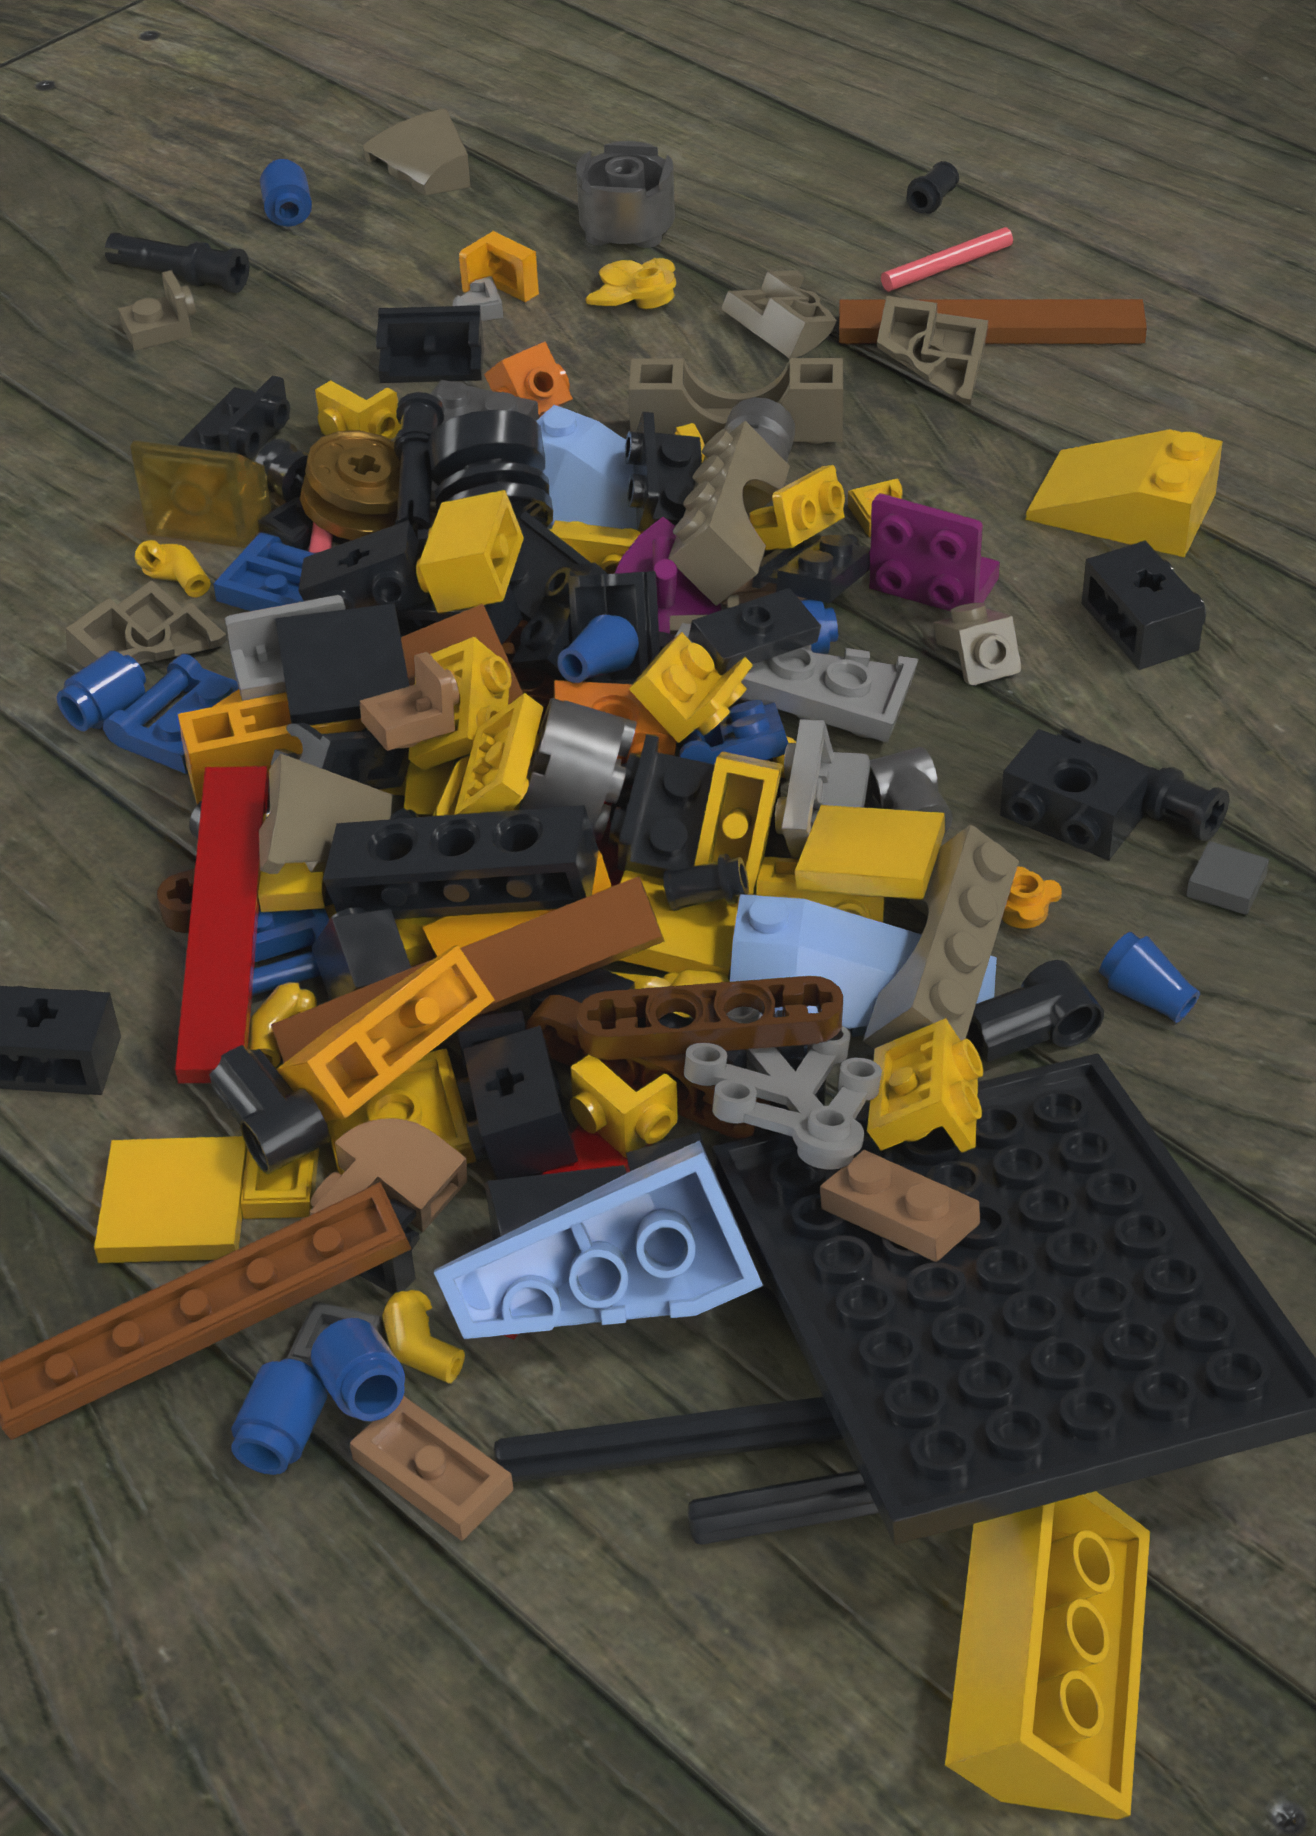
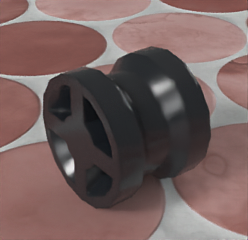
M274 439L267 443L257 455L253 468L254 480L263 489L276 492L279 498L285 502L290 501L296 496H301L309 453L299 451L294 444L284 439Z

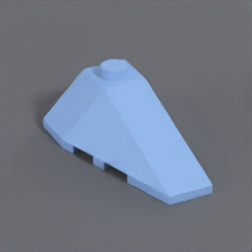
M553 405L536 421L541 426L545 452V469L543 473L549 479V496L552 499L553 521L547 528L551 529L555 520L565 522L578 521L589 525L620 529L633 528L637 530L636 508L628 507L627 503L628 483L631 474H634L633 465L625 463L626 440L597 420Z
M740 894L732 944L730 982L798 976H821L832 980L840 987L844 996L842 1026L850 1029L852 1037L862 1036L866 1033L878 994L906 963L922 934L807 899ZM990 956L976 1004L994 997L997 957ZM816 1006L807 1007L808 1013H819ZM782 1007L775 1008V1014L777 1010H782Z
M700 1141L634 1169L434 1270L435 1277L464 1339L550 1331L554 1327L602 1322V1325L626 1323V1320L669 1315L670 1318L696 1316L763 1286Z

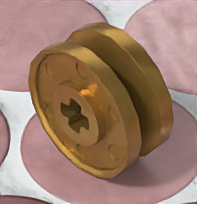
M338 431L321 437L310 447L307 459L306 475L300 496L305 514L318 527L337 537L355 540L395 525L401 461L394 452V441L382 435L365 431Z

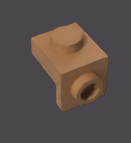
M428 652L414 655L416 685L360 700L361 722L387 751L395 748L413 747L422 740L455 731L454 705L459 703V690L456 680L451 671L448 669L444 670Z

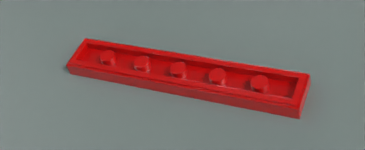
M267 766L205 767L175 1066L178 1084L211 1083L209 1074L216 1069L224 1053L241 1045L248 1049L259 914L258 890L261 874L259 829L265 822L269 788Z

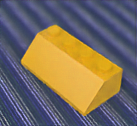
M1097 1491L973 1525L945 1766L1000 1802L1118 1820L1131 1815L1150 1531Z

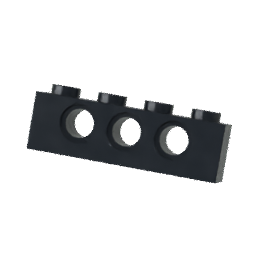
M585 805L336 823L323 881L337 913L354 907L364 908L366 912L391 909L394 920L558 909L592 895L599 849Z

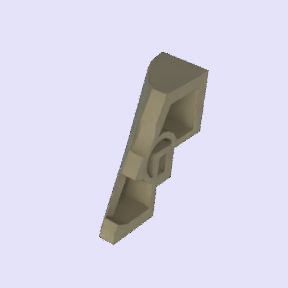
M447 108L423 113L399 122L382 131L363 145L366 161L370 163L377 159L383 160L388 163V172L391 176L398 180L410 182L413 189L425 196L471 187L468 154Z
M796 270L767 271L761 289L728 291L721 308L789 359L802 356L817 347L833 331L837 321L831 312L820 304L821 299L816 292L800 288L804 276Z
M886 296L877 339V348L960 403L971 405L985 347L988 320L937 313V303Z
M152 580L119 604H116L111 598H107L66 628L67 654L84 667L109 651L119 652L123 656L129 655L139 664L176 657L181 654L217 648L226 642V633L194 604L190 602L182 608Z
M280 753L269 769L270 815L259 829L260 871L278 874L285 863L305 862L310 872H325L336 823L390 819L392 794Z

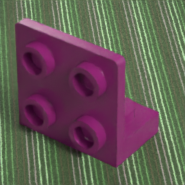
M881 493L877 494L872 501L870 589L951 612V609L961 605L983 603L999 579L1000 561L981 556L983 524L979 520Z

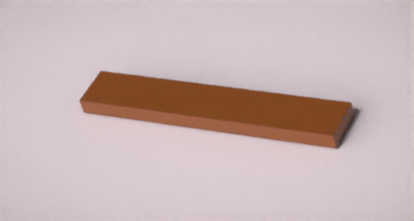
M840 299L839 343L877 344L886 299ZM913 299L937 303V313L988 320L985 344H1142L1146 340L1147 326L1143 299Z
M635 877L460 948L495 999V1001L474 1017L481 1016L665 942L640 877ZM430 961L271 1024L283 1062L288 1061L326 1030Z
M381 1182L1 1361L0 1424L2 1430L10 1440H13L411 1250L412 1248Z

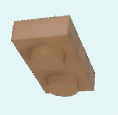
M863 1150L853 1158L849 1165L841 1168L820 1186L821 1207L823 1210L935 1262L939 1261L980 1224L978 1200L866 1150Z
M403 1396L399 1406L390 1415L383 1419L372 1421L350 1442L352 1458L356 1463L461 1541L513 1491L512 1475L509 1471L405 1396Z

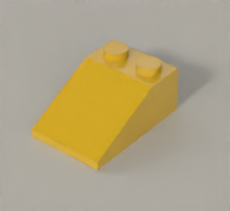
M1168 429L1063 449L1059 452L1027 509L1026 520L1129 545L1146 540L1155 551L1185 558L1216 495L1223 441L1203 437L1195 432H1180Z

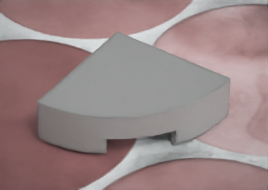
M492 276L472 282L470 290L461 297L457 295L453 300L452 306L480 305L482 321L503 318L502 301Z

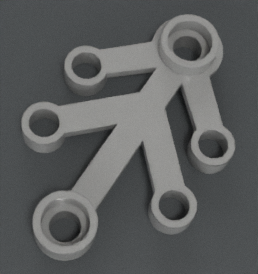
M739 1007L728 1012L727 1016L738 1023H750L761 1018L762 1014L751 1007ZM842 1026L837 1036L829 1041L809 1044L807 1055L796 1071H794L775 1047L747 1049L746 1056L760 1072L758 1073L726 1064L727 1052L718 1045L696 1043L689 1046L686 1050L684 1076L690 1082L698 1085H716L712 1111L718 1119L729 1123H747L792 1136L795 1144L798 1146V1155L804 1162L821 1169H839L849 1165L853 1160L854 1154L862 1147L864 1130L855 1118L866 1100H871L878 1095L882 1070L877 1063L869 1059H847L850 1032ZM841 1063L838 1080L839 1092L829 1106H823L815 1094L834 1065ZM756 1097L786 1105L790 1110L756 1102Z

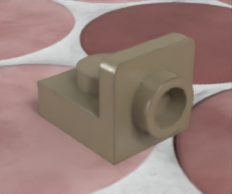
M172 270L162 272L165 297L157 299L145 298L138 300L133 305L118 308L121 326L134 351L192 336L188 316L196 314L193 297L188 285H179Z

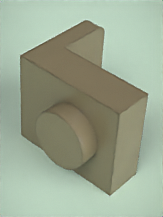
M970 603L951 609V618L933 622L937 644L959 651L965 683L977 685L1017 674L1021 671L1014 622L1011 615L986 609L985 603Z

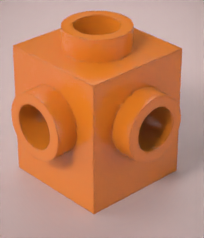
M546 341L501 360L484 374L492 391L510 393L516 397L537 401L539 418L553 405L563 407L573 399L569 391L570 383L568 376L562 366L555 362Z

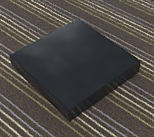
M395 603L275 618L291 724L306 723L308 725L361 719L360 700L410 686Z

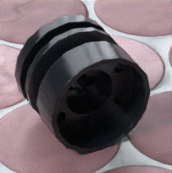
M508 410L476 411L451 418L433 430L427 440L432 480L438 486L435 490L437 510H439L442 502L505 490L517 521H520V516L526 511L546 528L553 521L552 499L549 496V479L543 473L545 469V452L541 426L531 416Z

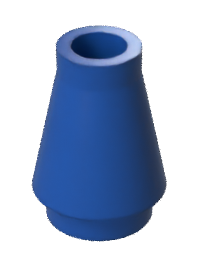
M599 615L595 617L572 644L559 654L557 662L560 673L568 681L580 683L587 678L628 668L638 650L639 641L637 633L631 623L620 616Z
M1132 932L1126 933L1113 945L1099 969V973L1109 980V989L1166 1015L1175 1023L1180 1022L1191 1011L1200 996V991L1189 984L1149 936L1140 939Z

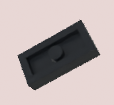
M787 588L694 619L691 622L688 637L693 643L699 644L709 653L714 662L715 669L719 675H723L744 657L752 664H756L816 643L821 624L793 591Z

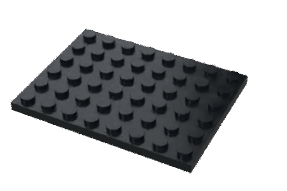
M1099 1053L978 1082L977 1096L981 1105L982 1116L976 1121V1147L963 1153L957 1148L943 1126L933 1129L922 1139L912 1142L904 1141L881 1151L867 1132L869 1108L860 1110L855 1120L863 1127L864 1138L861 1149L854 1154L853 1158L863 1150H866L979 1201L980 1224L937 1262L823 1210L821 1207L820 1186L841 1168L821 1169L807 1164L799 1157L797 1152L798 1146L795 1144L792 1136L773 1131L712 1146L714 1169L894 1545L1316 1432L1315 1356Z

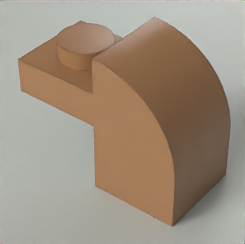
M394 1118L365 1122L347 1131L335 1142L338 1166L345 1172L343 1175L334 1172L321 1183L311 1199L310 1204L313 1208L310 1210V1215L381 1182L389 1200L396 1199L416 1210L417 1216L411 1224L424 1232L467 1183L466 1157L435 1133L417 1123Z

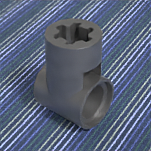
M917 747L870 760V772L866 791V799L870 808L945 813L944 835L952 824V812L938 792L936 770L925 748Z

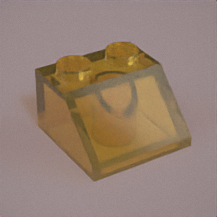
M135 440L130 446L148 535L246 548L259 532L258 520L271 511L263 465L236 453Z

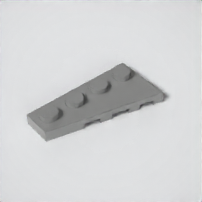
M682 623L676 636L683 632L689 639L691 624ZM811 645L753 664V667L741 681L747 690L740 699L746 702L762 700L763 705L775 702L777 709L795 714L801 719L825 720V724L850 731L859 737L873 738L888 743L913 680L918 659L898 656L896 665L869 661L870 651L845 648L844 656L840 657L813 653Z

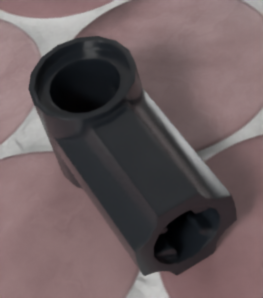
M1058 959L1047 961L1027 975L1022 982L1021 988L977 1003L966 1039L970 1040L975 1046L981 1061L985 1060L986 1062L1049 1039L1058 1047L1067 1048L1086 1041L1098 1030L1104 1019V1010L1066 961Z
M241 1045L221 1056L220 1063L209 1074L213 1091L239 1123L246 1146L264 1173L270 1174L330 1142L327 1124L311 1095L302 1088L294 1092L260 1049L250 1050Z

